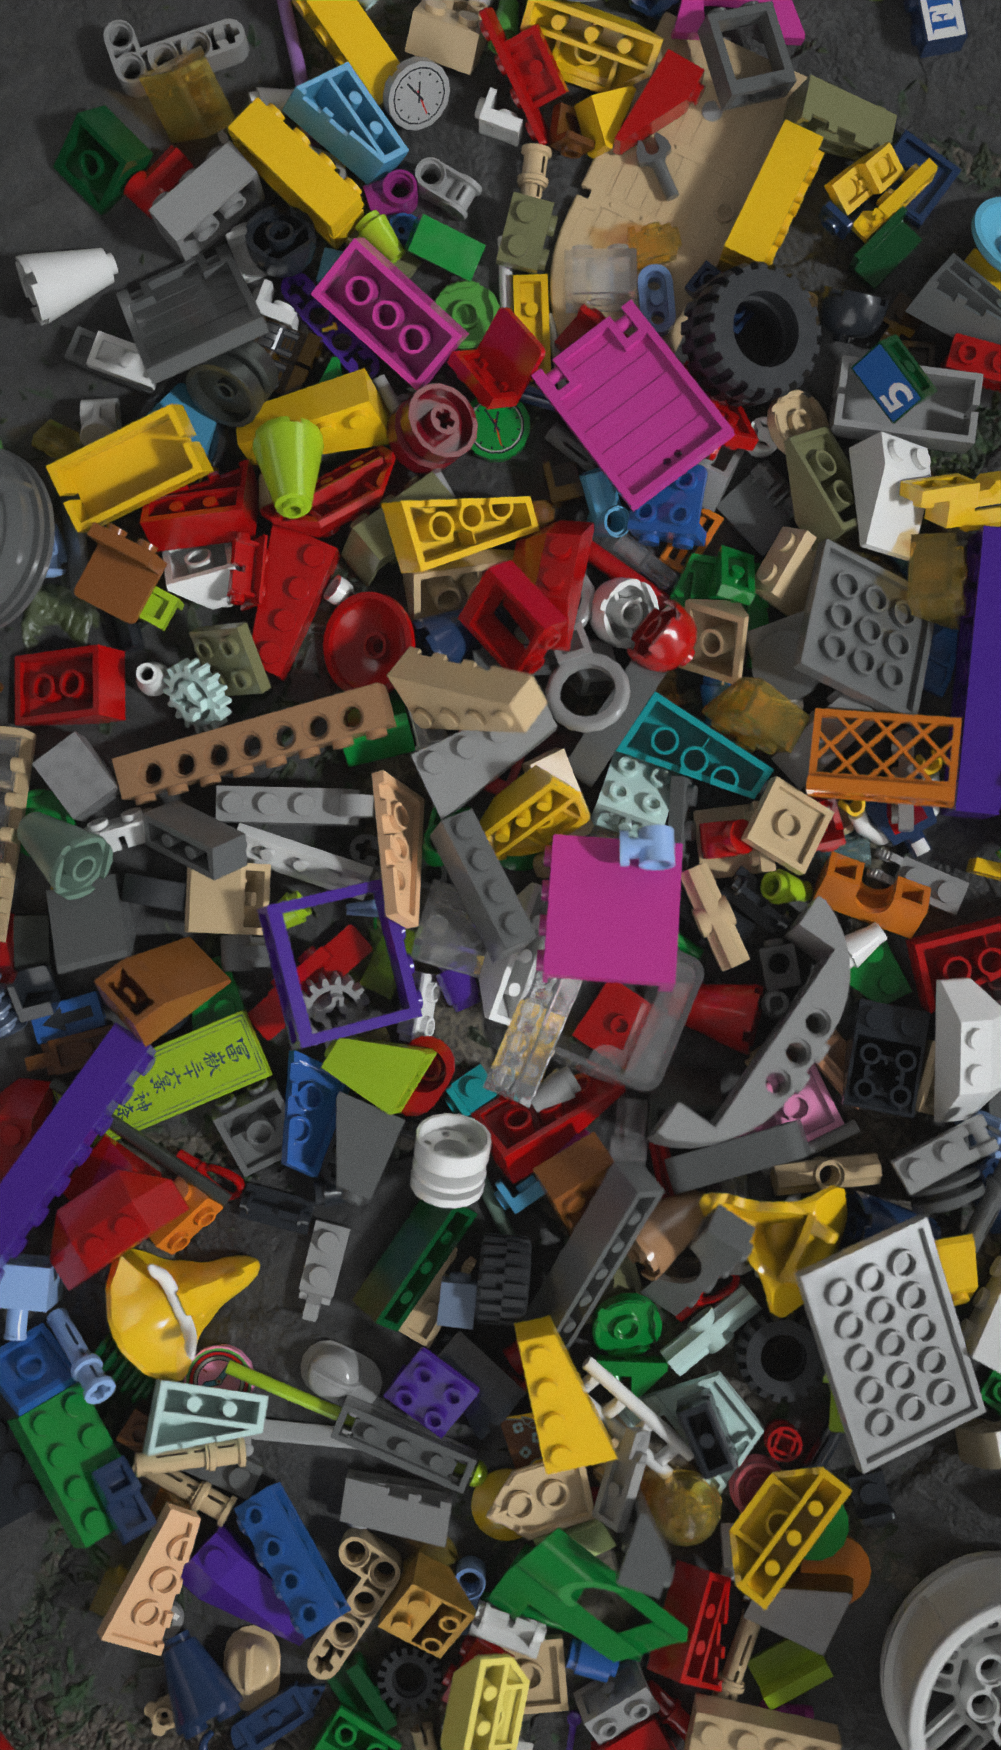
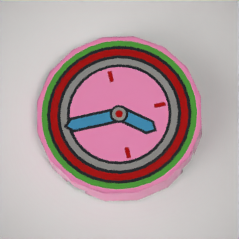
M229 1344L211 1345L203 1348L195 1355L189 1371L184 1377V1383L252 1393L255 1388L254 1385L226 1374L225 1370L230 1360L254 1370L251 1360L242 1350Z

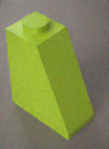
M346 1036L335 1039L329 1044L324 1053L326 1060L321 1068L388 1115L402 1112L437 1052L430 1048Z

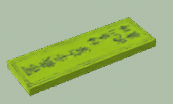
M246 1009L155 1047L154 1049L157 1052L153 1056L156 1058L153 1067L145 1076L140 1075L132 1086L135 1090L129 1101L123 1106L119 1104L113 1114L140 1131L273 1075ZM53 1090L52 1092L58 1103L62 1096ZM111 1129L106 1131V1134L114 1140L123 1138ZM97 1135L90 1147L93 1148L102 1136Z

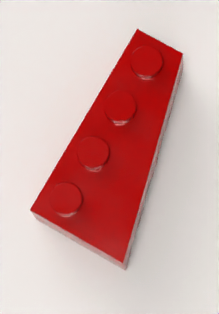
M272 524L268 546L269 558L265 565L264 573L266 591L262 604H259L257 607L252 638L266 675L285 682L341 555L338 548L307 534Z

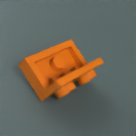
M180 1176L173 1182L191 1209L149 1237L156 1247L172 1255L184 1249L189 1244L190 1239L203 1227L211 1224L215 1220L216 1215L224 1208Z

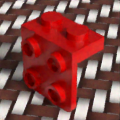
M501 307L498 309L478 348L452 351L447 363L454 370L458 379L467 385L477 397V401L486 407L487 410L517 406L532 379L531 375L537 371L545 357L546 351L544 346L509 307Z

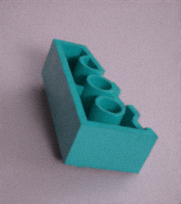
M656 691L616 749V751L752 799L756 798L774 771L773 768Z

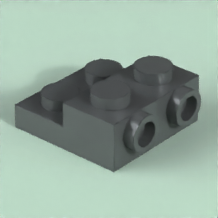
M264 1078L248 1085L247 1092L237 1097L232 1093L224 1095L216 1101V1107L211 1109L213 1122L244 1177L282 1158L286 1097L275 1078L269 1081Z

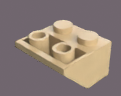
M422 0L413 10L405 52L418 57H427L435 63L470 75L478 65L487 42L479 27V21L482 20L479 11L488 8V5L479 0Z
M247 863V866L215 881L187 867L184 932L263 935L257 909L269 905L271 865Z

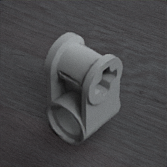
M434 157L422 159L416 166L415 179L417 181L418 195L441 208L452 218L465 221L468 216L466 212L474 197L479 196L483 191L480 184L468 175L459 173ZM427 174H434L440 180L435 184H427L422 178Z

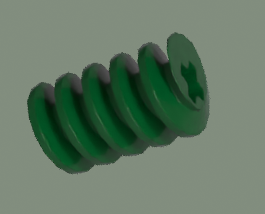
M110 1331L95 1347L93 1354L98 1355L103 1361L102 1369L104 1373L110 1370L114 1371L111 1378L115 1383L122 1379L124 1380L120 1390L122 1394L132 1389L134 1390L130 1401L132 1404L142 1399L145 1400L154 1390L156 1378L144 1374L123 1355Z

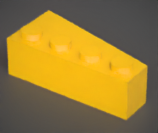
M365 368L266 401L253 422L244 427H236L239 448L252 465H258L253 453V441L258 427L268 420L281 416H289L290 421L301 422V418L309 420L319 428L323 435V455L389 444L387 427L390 415Z

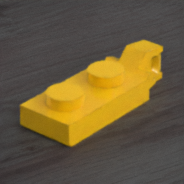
M930 158L921 166L915 163L902 176L901 180L904 183L895 191L889 188L876 202L878 208H875L874 211H863L853 223L851 230L866 243L900 207H906L932 182L938 166Z

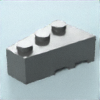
M953 253L926 283L905 312L952 338L956 333L1001 345V291Z

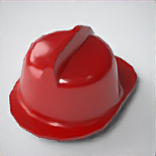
M420 1036L408 1044L433 1049L437 1054L402 1110L401 1114L406 1116H419L428 1112L437 1103L453 1077L455 1058L451 1049L442 1040L434 1036Z

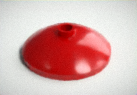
M361 592L345 599L332 613L325 629L323 652L327 669L334 682L345 692L374 683L386 685L388 693L392 692L395 687L387 677V674L409 647L415 648L414 629L407 612L395 599L377 592ZM383 642V650L381 651L380 645Z

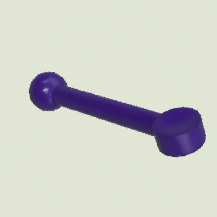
M571 1710L567 1715V1721L570 1726L566 1750H573L576 1727L581 1723V1714L577 1710Z

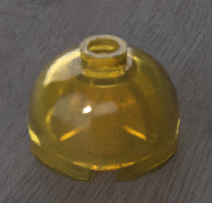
M683 1469L673 1471L669 1478L662 1479L657 1483L650 1498V1510L663 1538L674 1545L687 1547L702 1543L712 1535L722 1514V1499L717 1487L712 1482L709 1485L705 1480L701 1479V1474L696 1471Z

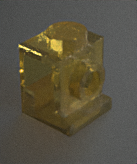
M653 222L643 226L639 232H636L634 226L627 228L626 240L636 272L651 264L663 265L676 261L678 248L682 247L677 226L671 227L670 223L661 225L660 222Z

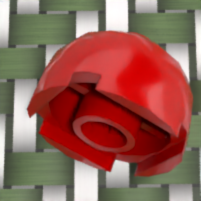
M675 600L664 601L668 607L662 611L654 608L642 620L631 637V640L636 644L633 650L627 648L629 657L648 670L656 672L671 671L679 665L681 667L687 665L695 655L693 648L697 640V627L692 616Z

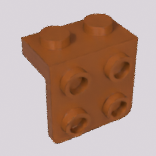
M93 522L87 535L97 542L98 545L74 588V594L81 600L128 624H134L144 609L167 563L156 554L158 548L149 542L139 538L134 543L126 538L128 533L111 523H108L105 528Z

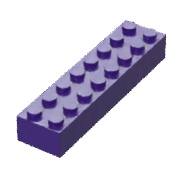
M983 526L967 540L956 650L957 656L950 717L962 718L954 808L941 807L940 815L982 820L999 815V810H1001V527ZM949 727L947 744L953 739L954 727ZM952 748L946 752V757L950 761ZM946 764L944 781L949 782L950 768Z

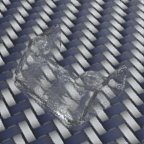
M677 950L676 981L673 992L658 991V986L645 985L649 988L623 1050L610 1045H602L594 1049L589 1058L586 1059L557 1046L550 1059L601 1081L641 1092L653 1090L663 1079L703 981L704 969L702 964L695 957Z

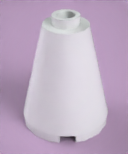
M103 248L22 254L15 257L17 260L15 262L23 291L26 298L29 297L33 305L37 304V307L31 308L41 326L49 324L114 283V275L118 274V268L111 253L106 254Z

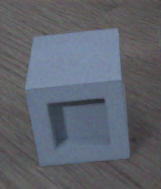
M450 1272V1277L442 1276L437 1325L473 1329L478 1280L471 1279V1274Z

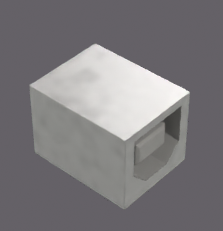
M73 732L32 763L75 820L86 821L120 795L116 777L86 737L77 732Z

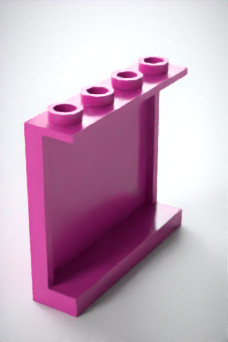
M553 834L552 846L545 845L544 867H551L550 880L542 881L541 901L548 902L547 915L540 914L538 935L546 936L545 950L537 949L536 971H543L542 982L548 983V977L654 985L658 986V991L673 992L676 981L683 844L674 843V867L653 871L640 868L638 866V859H629V866L620 867L619 839Z

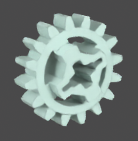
M185 658L167 669L169 675L163 678V681L169 686L163 690L166 695L170 696V701L167 704L169 707L176 708L175 717L177 719L184 718L185 727L189 728L194 725L196 733H200L203 730L207 732L217 729L227 723L226 717L232 711L226 705L231 703L232 700L225 696L224 691L228 689L227 685H220L218 682L220 674L218 672L215 674L210 672V664L206 663L201 666L198 658H194L191 661Z

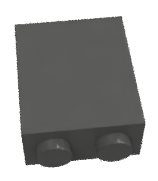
M109 870L104 880L99 876L91 884L96 889L80 899L68 900L57 894L53 889L46 891L58 974L75 973L119 962L141 953L129 903L121 901L124 884L122 875L111 874Z

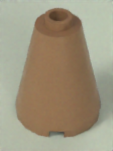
M693 1189L659 1200L626 1254L632 1264L638 1261L645 1267L640 1273L650 1281L658 1279L693 1240L701 1220L705 1217L699 1205L701 1196L706 1195L703 1190L697 1191Z

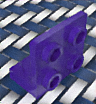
M422 1347L407 1366L403 1364L397 1371L384 1397L439 1438H442L478 1395L480 1389L436 1355Z

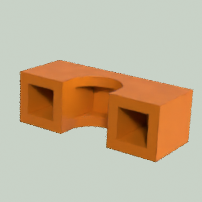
M831 851L817 878L812 901L819 895L827 901L834 911L869 924L876 922L882 929L912 939L928 912L931 887L898 876L893 885L886 889L871 888L862 882L865 863Z

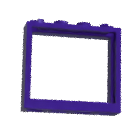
M382 879L275 903L257 909L292 1050L422 1016L423 998L420 990L415 988L412 976L415 971L414 962L411 955L406 952L404 939L406 938L405 927L386 917ZM373 892L402 1010L312 1034L283 914Z

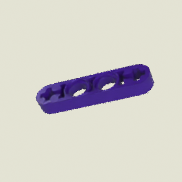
M299 273L295 276L284 278L281 283V292L285 302L294 308V312L297 313V316L313 334L322 337L324 347L333 357L340 359L341 366L346 373L359 370L357 362L353 359L354 354L357 352L359 359L364 364L372 363L370 366L372 373L369 374L371 380L373 381L379 377L381 370L377 356L330 311H328L329 319L324 324H314L310 320V314L314 309L325 307L315 298L313 299L311 293L316 286L304 273ZM292 284L298 287L304 284L303 291L309 300L306 306L298 294L295 293L290 296L292 293L290 286ZM334 322L337 323V331L333 329L323 333L322 328L331 326ZM344 333L351 337L352 343L348 349L340 351L333 347L332 342L336 335Z

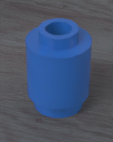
M571 1639L565 1668L572 1669L573 1674L607 1683L609 1676L615 1678L619 1661L612 1662L582 1640Z

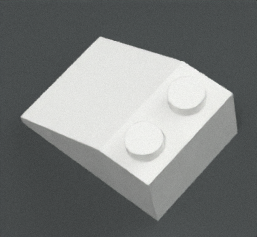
M881 431L849 448L860 547L908 561L914 555L925 508L916 507L913 505V501L900 496V483L905 480L931 477V459L928 454V448Z

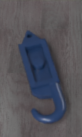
M296 1680L237 1718L231 1730L232 1743L235 1747L232 1750H262L315 1716V1707L326 1684H299ZM314 1689H318L319 1692L315 1693ZM209 1730L202 1736L198 1750H208V1742L214 1735L212 1730Z

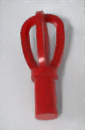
M183 1149L176 1155V1157L214 1183L216 1182L206 1173L207 1171L232 1181L237 1189L234 1193L229 1192L232 1194L230 1200H235L242 1194L245 1183L243 1178L235 1172L201 1161Z
M732 1275V1282L712 1295L704 1297L703 1294L705 1292H703L691 1309L686 1307L676 1318L682 1322L699 1308H703L706 1304L717 1302L734 1292L740 1282L739 1275Z

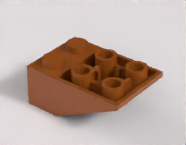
M186 937L125 958L94 980L105 1003L139 1041L147 1047L231 983V979L190 937Z
M594 1131L533 1169L540 1186L569 1237L589 1206L591 1198L596 1194L605 1179L608 1169L615 1162Z

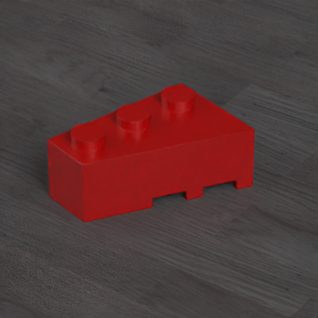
M247 459L239 462V469L219 475L217 470L208 474L209 480L190 487L185 485L144 505L140 524L150 544L158 548L157 552L230 543L236 538V534L240 532L250 534V540L255 539L259 511V482L250 460Z
M677 1560L663 1609L688 1628L687 1641L651 1650L647 1665L648 1670L679 1683L722 1692V1680L717 1679L718 1659H722L725 1656V1646L720 1644L721 1624H727L730 1577Z

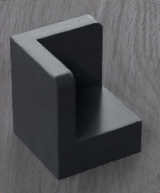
M47 963L13 970L6 984L21 1023L55 1014L61 997Z

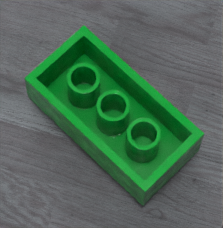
M80 1382L73 1384L20 1417L15 1415L7 1420L72 1546L74 1548H88L115 1530L98 1495L91 1473L121 1456L95 1406L85 1401L83 1397L84 1389Z

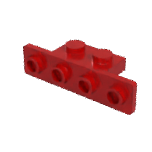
M492 7L484 8L479 11L482 19L479 21L481 32L488 42L492 41L497 52V55L494 56L495 62L500 72L504 76L507 74L513 86L510 89V93L515 105L519 109L523 108L528 119L525 125L529 136L534 142L538 141L539 144L547 145L549 143L550 131L539 108L564 95L569 90L539 24H535L508 40Z
M348 925L325 946H321L318 950L311 946L298 957L297 960L301 964L296 970L301 990L307 992L309 989L306 983L308 979L315 984L319 982V973H323L326 979H331L333 971H337L342 978L373 951V947L354 925ZM274 979L270 982L274 988L268 992L269 995L247 1013L251 1023L268 1041L286 1027Z

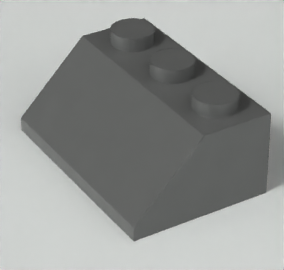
M639 1486L626 1532L616 1533L614 1540L617 1546L611 1548L617 1584L659 1598L662 1588H669L671 1584L674 1566L671 1565V1555L668 1554V1544L665 1542L663 1531L641 1486Z

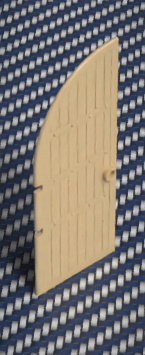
M668 12L662 15L654 34L664 40L653 73L668 49L705 69L702 84L706 88L698 104L695 106L691 103L683 116L657 131L671 145V154L667 156L665 162L679 192V196L671 201L666 200L653 168L639 166L636 157L637 145L618 156L613 153V144L611 150L593 159L581 184L582 188L591 191L588 199L580 195L575 196L559 231L552 256L550 301L558 336L577 316L578 309L582 304H585L590 309L592 307L598 309L606 318L610 316L614 322L624 315L621 306L629 300H632L638 307L637 280L639 273L648 265L659 264L666 267L672 275L676 319L672 330L661 338L676 353L684 336L680 333L681 322L688 319V317L684 316V310L687 303L693 301L684 287L706 260L717 268L724 244L782 127L787 99L808 77L794 71L797 81L786 97L725 110L719 120L708 121L702 115L704 104L708 101H715L720 110L721 107L700 40L671 39L672 29L677 16ZM724 39L736 80L773 72L769 59ZM652 76L632 85L637 90L624 118L625 120ZM654 134L642 141L648 154L653 155L658 152L659 149L656 146ZM656 282L648 284L651 290L660 289L659 284ZM654 316L651 318V321L654 324H661L664 322L660 316ZM633 326L625 331L629 336L636 332Z

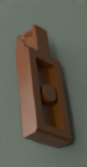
M114 1024L47 1041L48 1043L41 1045L42 1054L24 1058L27 1071L47 1067L48 1075H60L82 1069Z

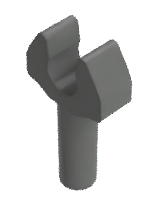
M656 132L654 136L656 146L659 149L658 152L653 155L648 154L643 142L639 140L636 157L640 167L648 166L653 168L666 200L671 201L679 196V192L665 162L667 156L671 154V145L664 136Z

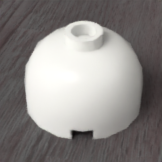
M623 577L611 579L604 582L595 591L592 602V617L589 620V624L598 639L613 647L633 649L636 644L631 640L633 633L654 608L659 610L657 596L650 585L637 579Z

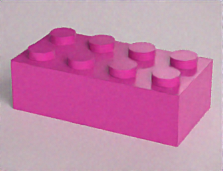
M364 237L352 240L311 293L317 301L415 390H419L431 381L449 359L452 351H455L469 335L462 326Z

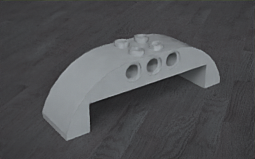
M818 895L805 906L783 936L787 941L794 943L797 948L817 961L816 965L790 1002L786 1014L780 1017L710 1123L678 1102L665 1110L646 1138L653 1144L673 1148H698L727 1141L767 1121L784 1105L789 1097L795 1092L800 1093L811 1077L806 1072L815 1062L819 1064L830 1049V1045L826 1042L841 1018L847 1001L850 982L849 953L844 933L834 912L825 899ZM806 1024L810 1027L811 1032L807 1029ZM786 1052L791 1056L792 1062L787 1059ZM766 1081L772 1085L773 1093L767 1089Z

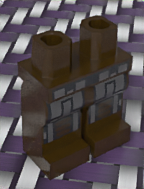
M263 316L269 332L253 339V341L261 345L272 357L278 370V383L271 396L278 398L307 388L310 382V375H313L324 349L322 337L312 333L305 334Z

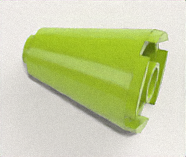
M281 416L268 420L258 427L253 441V453L275 509L280 515L291 519L304 516L311 509L324 449L322 433L315 424L307 419L301 418V422L290 421L289 416Z

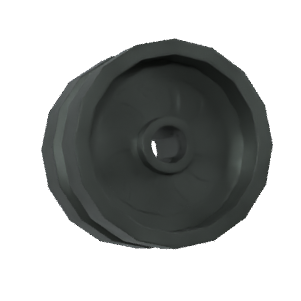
M251 340L191 367L186 377L187 392L193 403L214 421L230 427H244L253 422L264 402L267 401L278 383V370L272 357L264 348Z

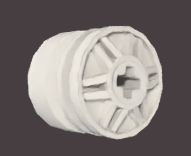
M443 1113L432 1115L422 1120L416 1131L414 1158L410 1176V1187L415 1195L426 1203L444 1208L465 1207L478 1201L484 1192L486 1165L489 1160L491 1134L487 1128L474 1118L461 1114Z

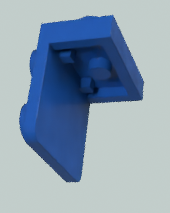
M703 465L692 467L634 512L630 508L627 529L638 540V543L653 547L659 546V542L672 543L673 547L684 550L693 549V545L705 546L707 532L699 523L708 475Z

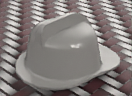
M332 1340L319 1341L311 1345L304 1353L300 1365L302 1378L306 1386L319 1397L342 1407L347 1395L371 1404L380 1394L382 1386L381 1372L376 1363L367 1356Z

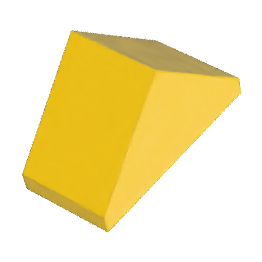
M633 86L591 95L574 105L582 136L595 141V149L588 152V156L594 159L612 149L614 138L621 128L637 90Z

